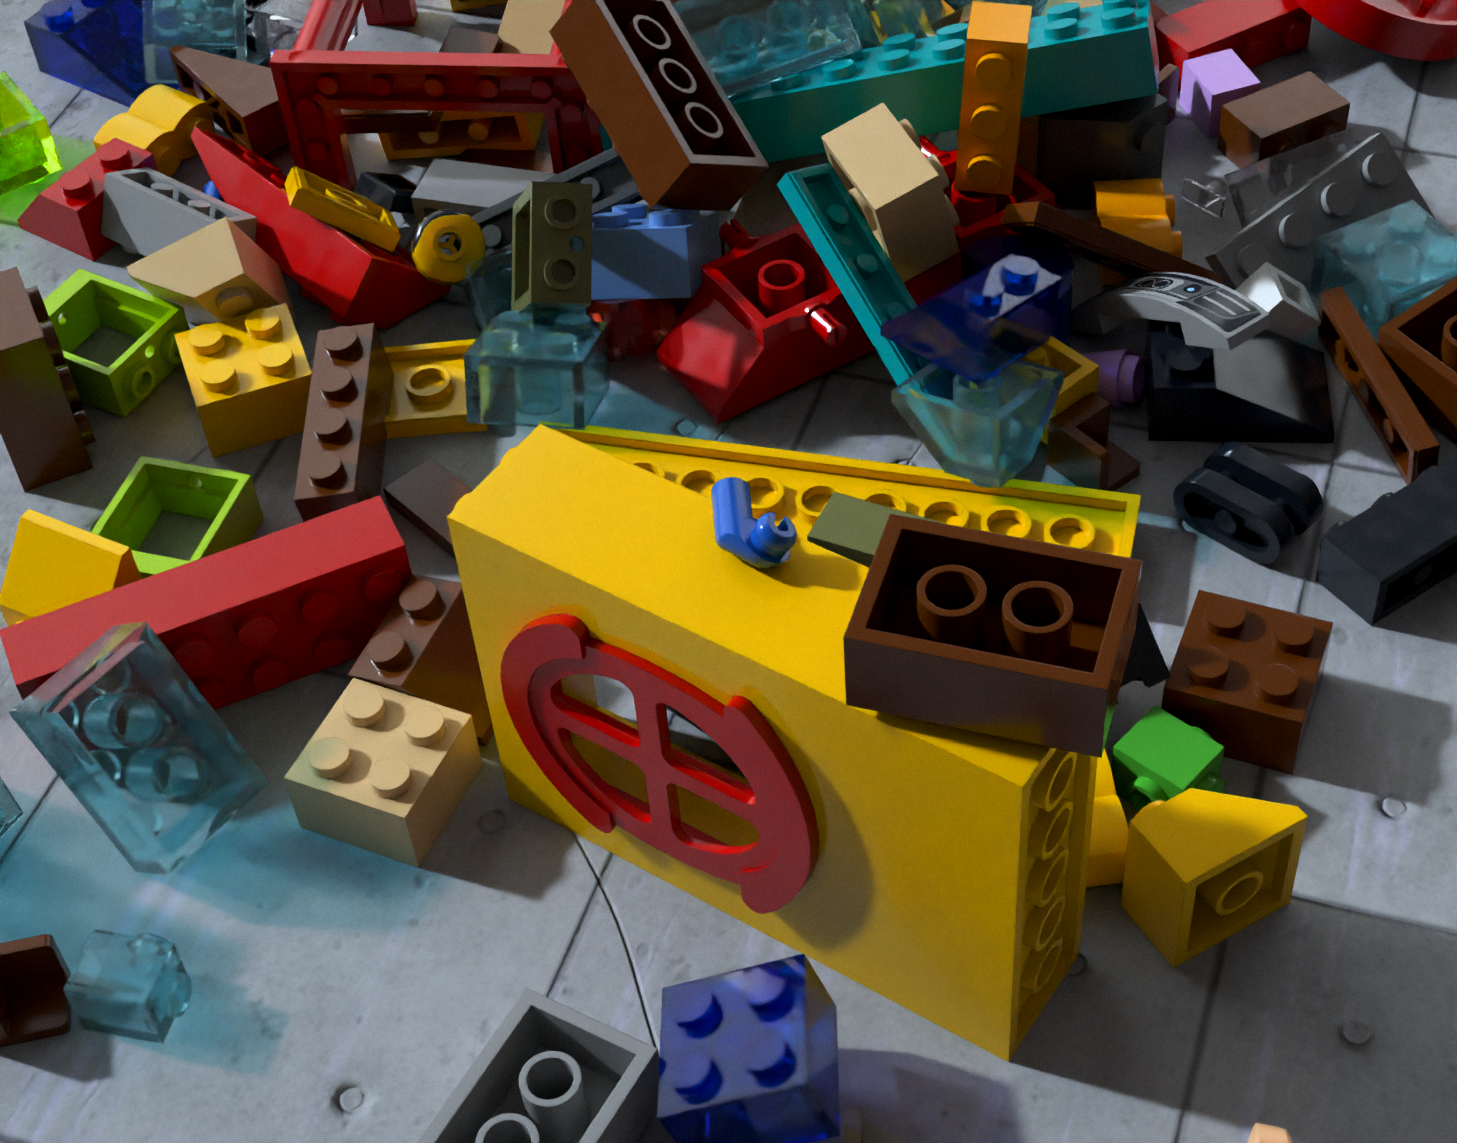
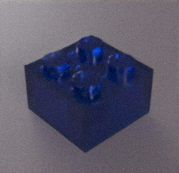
M805 954L662 988L657 1118L676 1143H808L840 1136L837 1007Z

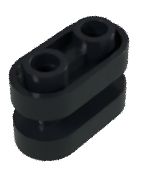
M1233 441L1222 444L1205 460L1203 468L1196 469L1176 486L1173 492L1175 508L1190 527L1247 559L1260 564L1274 562L1291 546L1294 536L1304 533L1323 513V500L1317 485L1312 479L1256 451L1252 447Z

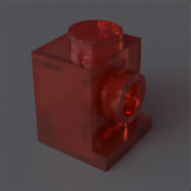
M672 298L591 300V305L586 308L590 355L618 362L624 361L625 355L635 356L655 352V343L663 342L679 319L678 311L672 303Z

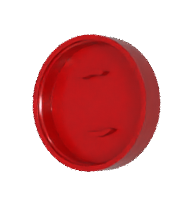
M1295 0L1317 21L1341 36L1367 48L1392 56L1419 61H1443L1457 57V0Z

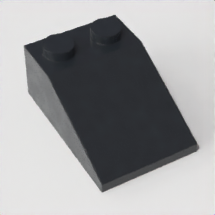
M1148 319L1144 356L1147 364L1146 404L1148 441L1333 443L1335 433L1323 352L1266 329L1232 350L1189 346L1185 344L1181 323Z

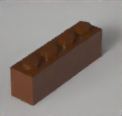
M374 323L340 326L334 329L320 330L317 333L294 493V502L303 522L381 494L387 438L384 421L385 416H388L390 411L394 373Z

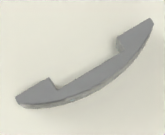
M1152 272L1127 278L1082 302L1061 319L1063 328L1066 331L1099 335L1106 334L1132 318L1181 323L1186 345L1222 350H1232L1273 325L1270 313L1241 293L1207 278L1178 272Z

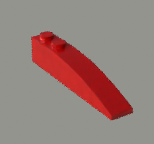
M194 127L190 137L211 180L225 203L257 217L255 243L279 264L280 269L301 285L298 292L303 297L319 305L330 307L332 310L329 316L334 321L343 326L374 323L376 328L386 330L449 292L452 285L441 286L427 280L417 270L412 259V253L399 243H397L394 252H390L291 207L284 185L287 176L281 174L283 170L234 140Z

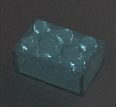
M146 621L112 626L8 712L136 872L169 875L270 783Z

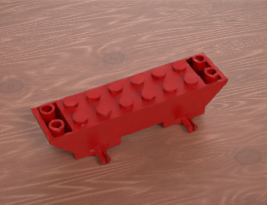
M920 136L921 152L923 155L928 157L934 154L948 176L950 186L943 191L953 204L960 220V225L954 227L960 252L904 282L924 318L926 309L966 283L983 294L990 296L1074 256L1008 230L1001 224L1006 204L1040 201L1067 212L1055 202V194L1019 164L1016 163L1012 195L954 190L957 150L941 151L926 136ZM731 219L730 224L726 221L721 226L719 237L732 249L726 255L700 266L702 285L658 348L657 356L666 369L713 420L719 424L876 349L800 223H796L776 233L756 237L750 235L737 220Z

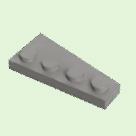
M1383 132L1368 137L1204 258L1213 272L1225 276L1223 285L1233 290H1236L1265 262H1268L1299 282L1438 228L1440 225Z

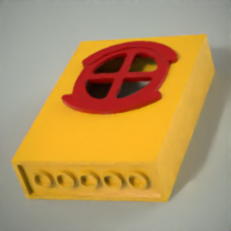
M539 424L517 447L511 448L503 456L500 464L471 493L461 497L453 511L447 516L508 798L1009 1062L1080 954L1098 757L846 705L843 637L869 571L868 567L797 536L795 545L790 549V558L785 563L772 568H758L721 549L717 545L711 498ZM593 675L615 679L629 688L634 697L637 724L598 706ZM666 705L680 712L710 736L734 761L746 779L671 742Z

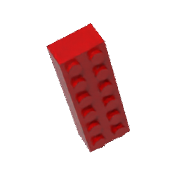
M379 495L0 629V637L19 694L53 768L57 769L359 657L412 575L405 544Z

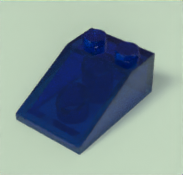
M52 0L45 3L40 11L24 21L41 72L129 108L141 93L154 85L163 84L176 90L179 88L168 51L169 48L180 45L206 52L145 0Z

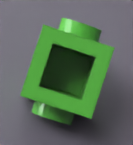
M1154 705L1113 746L1111 771L1116 794L1127 800L1139 812L1153 801H1167L1189 788L1222 793L1225 787V780L1220 777L1225 747L1214 741L1204 730L1195 726H1189Z

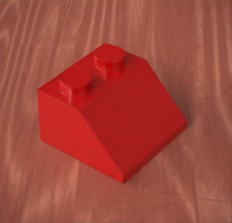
M116 137L113 138L111 141L101 145L95 153L71 171L64 173L59 180L41 192L17 219L20 228L95 262L117 244V242L101 235L105 173L149 167L158 171L153 153Z

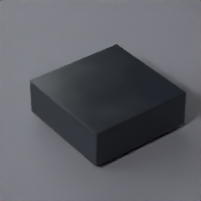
M366 171L360 174L356 191L389 212L414 214L411 196L417 188L416 184L397 174Z

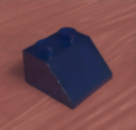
M1010 254L950 284L883 323L880 335L980 385L1049 341L1062 277L1040 268L1039 264L1031 258Z

